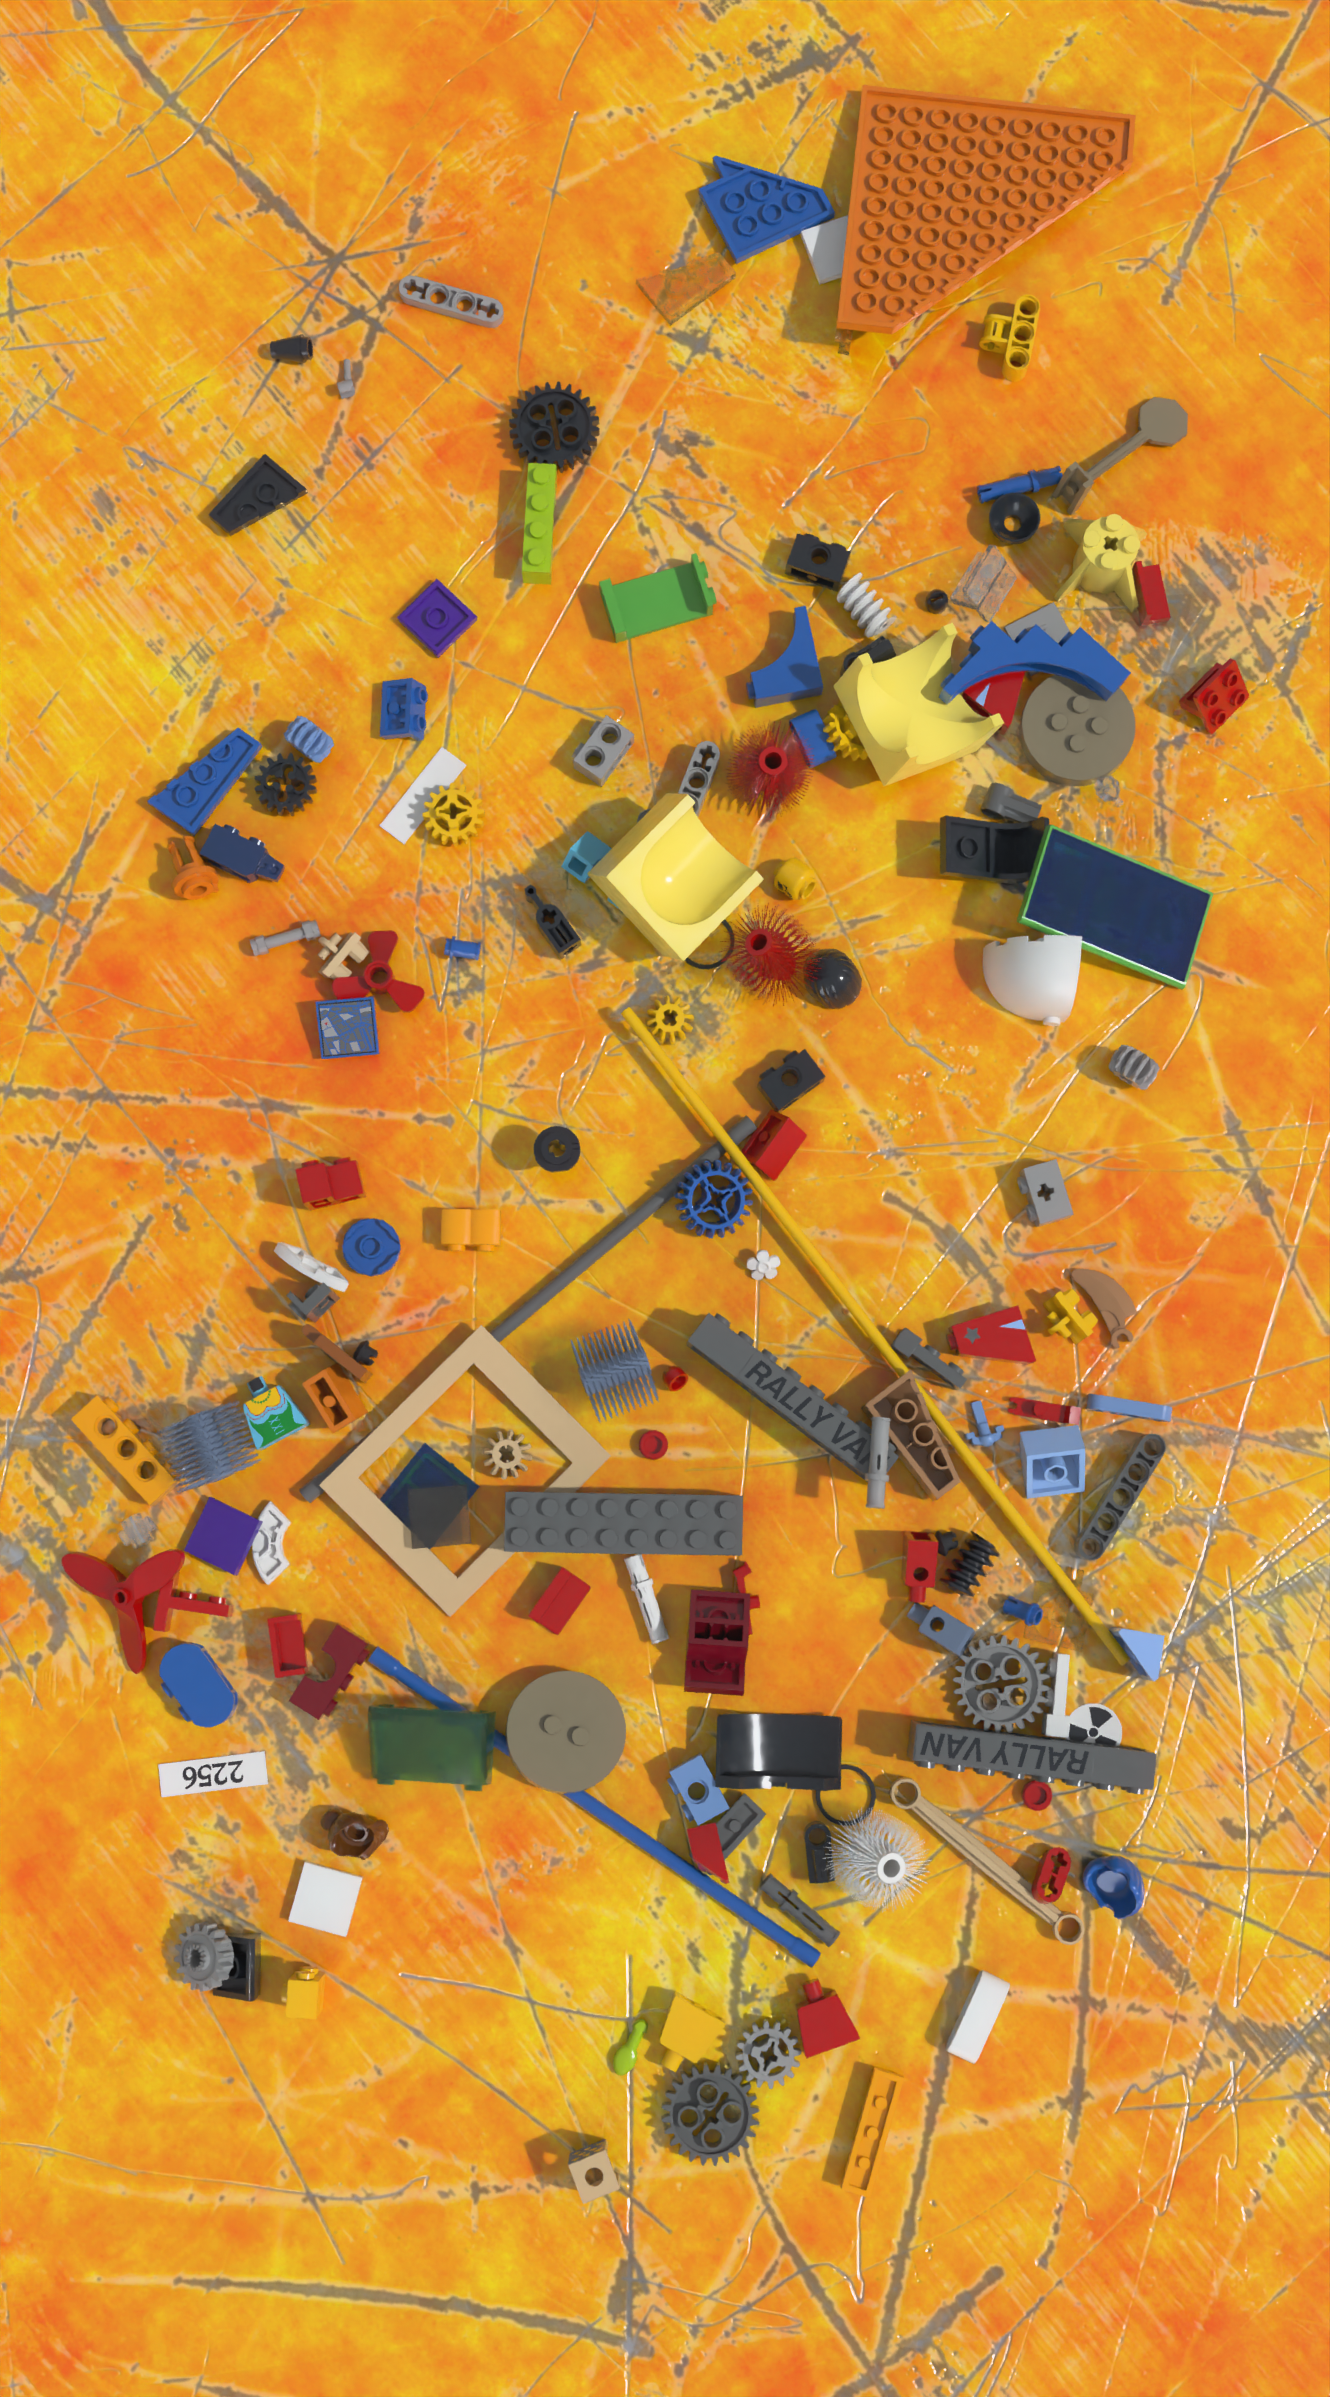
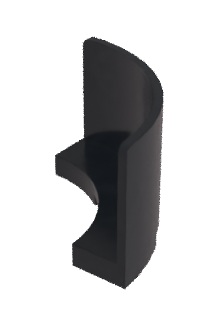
M719 1714L717 1716L715 1787L771 1789V1787H786L787 1783V1789L840 1790L842 1754L841 1717L799 1714Z

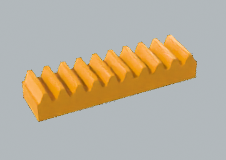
M877 2067L872 2069L864 2104L861 2107V2115L858 2118V2125L854 2132L851 2150L848 2153L847 2164L844 2168V2175L841 2178L840 2187L842 2190L871 2198L904 2081L903 2075Z

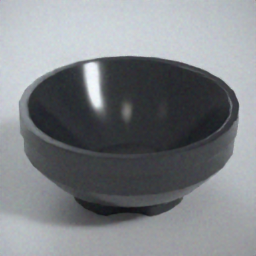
M1008 493L999 497L993 503L989 513V525L992 533L1000 541L1007 544H1021L1028 541L1036 533L1040 524L1038 506L1030 497L1021 493ZM1014 517L1019 520L1020 528L1016 531H1009L1005 527L1004 521L1007 518Z

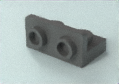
M324 1282L320 1286L316 1284L310 1288L304 1296L306 1298L304 1302L291 1291L286 1295L291 1300L288 1306L304 1321L310 1318L314 1322L322 1317L340 1299Z

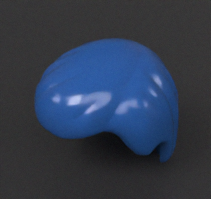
M1111 1855L1096 1858L1087 1864L1083 1873V1883L1087 1891L1096 1899L1100 1908L1104 1906L1114 1912V1918L1117 1919L1133 1916L1139 1911L1144 1902V1881L1139 1869L1130 1860L1122 1856Z

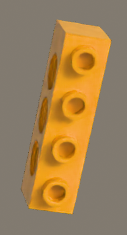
M96 1395L71 1420L150 1506H156L175 1488L176 1484L181 1482L179 1479L178 1481L176 1480L177 1474L175 1470L177 1469H173L170 1462L168 1464L167 1461L163 1463L156 1455L159 1453L157 1447L149 1439L143 1441L137 1435L140 1429L131 1419L126 1418L124 1420L117 1413L120 1408L109 1396L104 1399L102 1396ZM112 1419L115 1423V1430L112 1434L106 1436L102 1431V1425L106 1420ZM130 1440L135 1445V1451L131 1456L125 1457L122 1453V1445ZM151 1462L154 1465L155 1471L152 1477L146 1479L143 1477L141 1469L145 1463Z

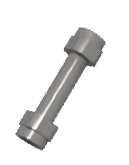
M313 920L303 922L300 928L267 938L264 935L257 936L250 940L254 955L258 956L269 953L268 949L303 938L310 941L320 937L321 934L317 921Z

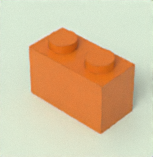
M338 1363L322 1370L302 1383L332 1434L368 1413Z

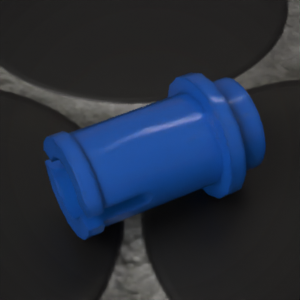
M453 936L452 939H446L444 955L450 956V959H453V956L478 961L481 943L456 940V937Z
M1009 1596L1003 1605V1613L1025 1621V1624L1028 1626L1038 1625L1043 1616V1610L1039 1608L1038 1604H1028L1013 1596Z

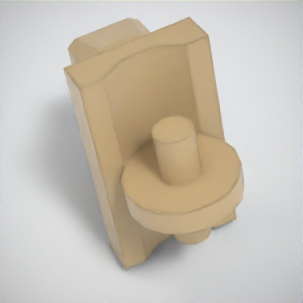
M350 932L338 948L336 945L342 938L337 933L330 940L323 936L318 940L323 946L322 950L318 953L321 959L325 960L330 952L332 953L318 973L323 977H330L333 980L351 975L352 972L341 963L348 955L354 961L360 963L369 953L366 947L359 941L361 937L357 933Z

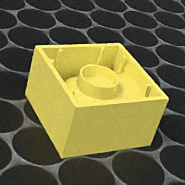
M666 793L587 875L662 956L684 961L764 878L756 870L747 867L737 860L716 841L696 816L693 810L695 801L688 794Z

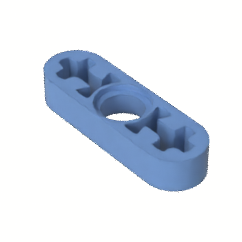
M1088 1394L1086 1407L1088 1410L1159 1422H1171L1172 1407Z

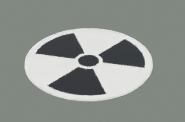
M1096 1703L1085 1704L1071 1713L1069 1737L1066 1739L1119 1746L1122 1740V1726L1117 1715L1108 1707Z

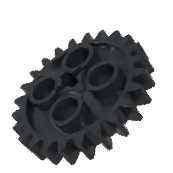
M546 382L545 390L541 391L535 385L534 395L525 391L526 401L517 399L519 409L511 410L514 418L509 419V426L513 428L509 433L510 438L515 439L512 442L513 448H520L518 451L519 457L523 458L528 455L527 465L535 461L542 464H556L559 471L563 473L564 465L568 464L573 470L575 460L583 464V454L592 455L590 446H597V438L594 436L600 435V428L596 427L599 425V417L594 416L596 414V407H589V397L581 400V389L573 394L571 384L565 390H562L560 382H557L555 389H551L550 384ZM549 405L554 407L560 450L555 449L548 409ZM563 409L572 410V413L567 416L559 412ZM536 413H541L545 415V417L541 420H535L532 418V416ZM568 435H574L577 437V439L573 442H567L564 440V438ZM541 439H545L550 442L546 446H539L536 444Z

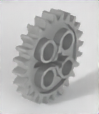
M1006 1635L1002 1636L1000 1643H998L995 1636H990V1645H987L983 1639H980L979 1650L974 1646H969L972 1656L961 1655L962 1660L966 1664L965 1666L955 1667L962 1675L961 1677L953 1678L954 1682L961 1684V1688L953 1691L954 1694L963 1695V1698L957 1704H967L968 1706L964 1715L968 1716L974 1713V1725L983 1720L984 1730H988L994 1724L997 1733L1001 1732L1003 1725L1006 1726L1009 1733L1013 1732V1723H1016L1020 1729L1025 1728L1023 1719L1033 1723L1035 1719L1032 1712L1040 1714L1043 1712L1038 1703L1048 1702V1699L1042 1696V1691L1051 1690V1687L1043 1685L1042 1681L1049 1678L1050 1675L1041 1674L1040 1672L1046 1666V1663L1035 1662L1039 1652L1032 1653L1031 1655L1028 1654L1030 1644H1025L1022 1648H1019V1638H1015L1009 1644ZM1011 1658H1015L1020 1662L1021 1669L1017 1675H1011L1006 1669L1007 1661ZM982 1663L988 1664L991 1668V1676L987 1680H982L977 1674V1669ZM1000 1675L1002 1680L1022 1677L1028 1679L1026 1683L1004 1687L1003 1693L1001 1688L976 1690L977 1685L998 1682ZM1016 1688H1021L1026 1693V1701L1022 1705L1016 1704L1012 1699V1692ZM987 1693L994 1694L997 1699V1705L993 1710L987 1709L983 1704V1697Z

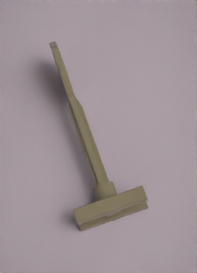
M1153 397L1139 409V432L1087 471H1084L1077 462L1070 465L1054 490L1053 497L1056 499L1063 495L1070 503L1067 510L1068 514H1073L1081 506L1094 484L1093 481L1145 442L1172 447L1187 435L1188 414L1176 400Z

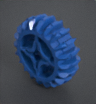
M705 1160L702 1164L703 1170L696 1164L692 1166V1170L695 1173L694 1176L684 1172L683 1176L689 1180L687 1184L680 1181L677 1183V1186L683 1188L684 1191L683 1193L674 1194L675 1198L683 1199V1203L676 1204L675 1209H685V1212L680 1214L679 1219L685 1221L690 1218L686 1224L687 1229L691 1230L697 1225L695 1232L697 1235L701 1236L706 1229V1236L713 1238L716 1230L718 1237L723 1238L725 1236V1227L729 1233L733 1234L735 1232L734 1222L739 1226L744 1225L743 1220L739 1218L740 1215H750L749 1211L744 1210V1205L750 1206L753 1204L752 1200L745 1199V1195H750L752 1189L742 1188L748 1183V1179L746 1177L738 1179L742 1171L736 1168L731 1172V1163L726 1162L721 1169V1161L714 1160L711 1168L710 1162ZM720 1175L726 1178L730 1184L726 1187L715 1188L708 1181L707 1177ZM700 1183L701 1197L693 1206V1192ZM710 1191L713 1194H719V1197L716 1198L717 1207L711 1203L707 1205L708 1201L712 1199ZM734 1192V1206L731 1212L727 1214L726 1202ZM713 1210L715 1215H718L720 1221L704 1222L697 1214Z

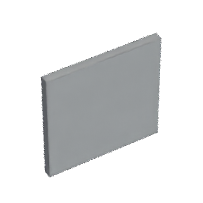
M1054 602L1004 627L1007 635L1013 641L1023 629L1026 628L1030 631L1035 624L1057 643L1070 631ZM1028 671L1030 676L1039 673L1035 671Z

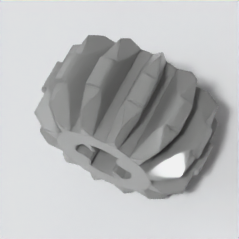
M1121 1045L1115 1051L1108 1065L1114 1075L1141 1090H1146L1154 1082L1160 1069L1153 1059L1140 1050L1127 1045Z

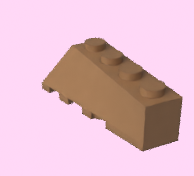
M912 1370L908 1371L861 1407L871 1422L872 1417L891 1419L889 1442L897 1448L895 1453L932 1501L938 1500L961 1482L947 1449L942 1443L936 1424L927 1409L924 1397L915 1382Z

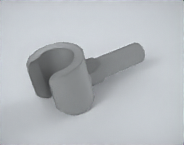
M349 359L343 361L345 381L337 383L341 399L355 395Z

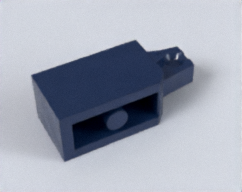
M217 824L214 825L199 853L205 862L248 883L257 881L258 877L274 882L279 881L285 867L269 855L267 849L264 848L265 843L254 837H250L248 840L240 836V831L230 825L225 824L224 827Z

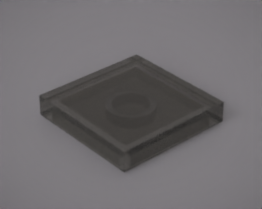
M467 1484L407 1490L412 1549L471 1544Z

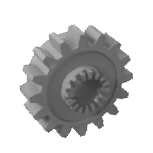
M201 1922L187 1926V1933L179 1935L182 1944L175 1945V1949L179 1951V1956L175 1957L174 1961L180 1962L177 1973H184L185 1975L182 1982L184 1984L191 1983V1990L200 1989V1992L221 1987L222 1980L229 1978L228 1974L231 1968H233L234 1952L231 1940L225 1934L224 1929H217L216 1923L208 1924V1922Z

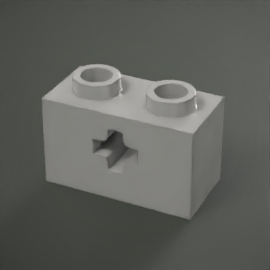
M1057 1159L1024 1168L1019 1172L1020 1177L1017 1178L1021 1194L1026 1193L1029 1205H1026L1027 1216L1030 1222H1035L1036 1227L1068 1219L1074 1215ZM1041 1187L1044 1192L1048 1191L1050 1193L1046 1201L1044 1197H1038L1037 1195Z

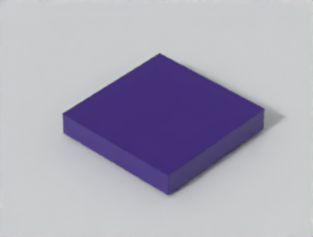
M438 579L397 617L398 621L437 658L478 620L477 616Z
M209 1497L184 1551L237 1576L263 1521L213 1497Z

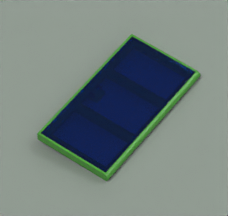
M1050 824L1045 827L1017 922L1047 935L1082 936L1081 949L1182 990L1185 988L1214 893Z

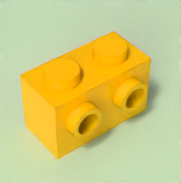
M303 1966L300 1967V1971H295L287 1979L286 1983H283L281 2001L286 2003L285 2018L317 2019L323 2010L326 1972H318V1967Z

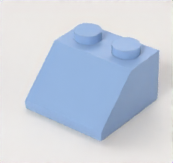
M1078 1425L1020 1432V1458L1027 1499L1085 1492V1446Z

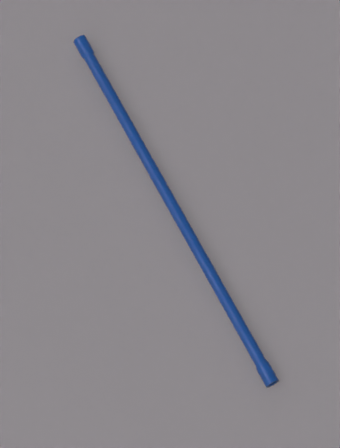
M379 1646L375 1649L368 1660L371 1664L387 1675L399 1680L510 1757L505 1735L403 1666L399 1660ZM586 1791L563 1794L782 1945L790 1954L812 1968L821 1954L820 1951L801 1938L792 1935Z

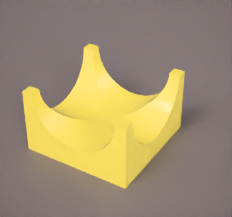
M953 623L943 626L937 633L920 645L892 659L873 663L868 653L859 655L833 686L883 786L976 752L1004 724L999 713L990 717H983L974 712L961 694H958L947 705L939 698L943 689L940 686L950 673H953L951 648L953 640L958 633Z

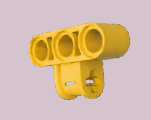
M1030 294L1022 295L1017 299L1012 317L988 314L983 320L985 329L983 337L979 340V346L987 351L1004 354L1002 373L1011 382L1020 381L1025 377L1031 359L1040 312V302L1035 296ZM1020 310H1028L1032 314L1025 315ZM1022 335L1027 340L1020 341L1015 336ZM1017 361L1022 366L1014 367L1010 362Z

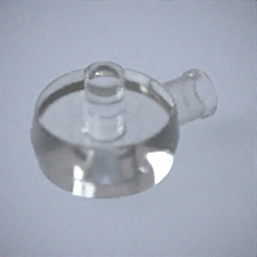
M1105 775L1096 780L1095 792L1100 799L1105 802L1112 801L1117 808L1123 805L1124 801L1119 796V782L1113 776Z

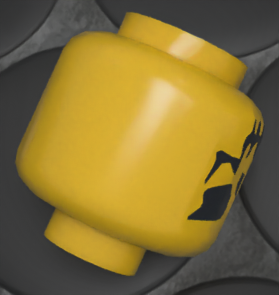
M798 858L781 861L773 872L776 889L792 900L806 899L814 891L817 884L815 871Z

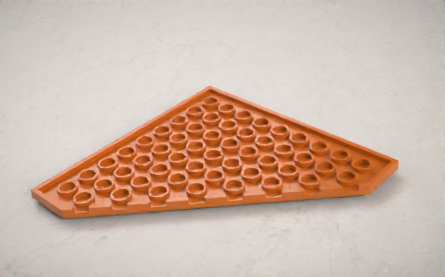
M862 85L836 328L884 334L895 333L1128 171L1133 160L1136 115Z

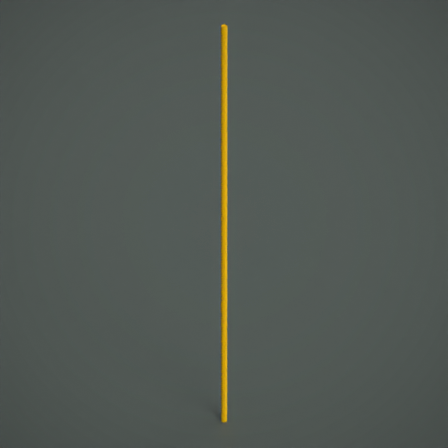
M631 1007L625 1009L621 1015L899 1377L906 1374L909 1369ZM915 1379L932 1420H934L944 1436L1121 1666L1126 1664L1130 1657Z

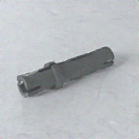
M771 1873L764 1879L759 1889L763 1890L778 1903V1908L782 1912L786 1910L805 1928L822 1940L826 1946L830 1947L835 1942L840 1931L832 1927L816 1911L797 1897L798 1893L794 1889L790 1891L773 1877ZM780 1891L784 1896H786L790 1901H792L797 1906V1908H794L790 1903H788L784 1898H782L778 1894V1892ZM802 1912L806 1913L817 1924H819L821 1926V1929H819L804 1915H802Z

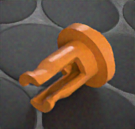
M183 836L192 863L186 865L179 849L176 848L174 841H171L167 848L173 856V864L177 872V876L172 882L175 894L189 900H197L210 893H217L219 891L217 884L219 878L216 870L210 866H204L199 854L200 852L195 848V839L192 836Z

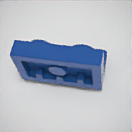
M413 678L383 681L380 737L384 739L411 737L417 741L424 740V731L426 729L425 704L428 699L425 685Z

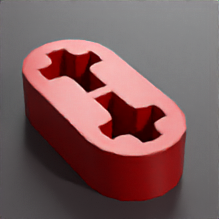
M1056 1847L1047 1850L1040 1859L1031 1891L1034 1899L1041 1904L1055 1902L1062 1894L1071 1867L1070 1855L1063 1848ZM1058 1856L1057 1861L1061 1864V1866L1055 1868L1052 1872L1054 1862L1051 1860V1858ZM1049 1879H1051L1048 1889L1052 1891V1894L1045 1896V1890L1041 1886L1047 1884Z

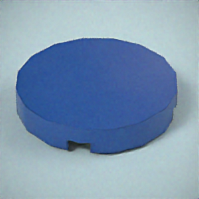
M373 1218L360 1220L353 1224L344 1236V1258L348 1265L361 1275L370 1277L383 1275L391 1270L399 1259L401 1251L399 1236L394 1228L383 1220Z

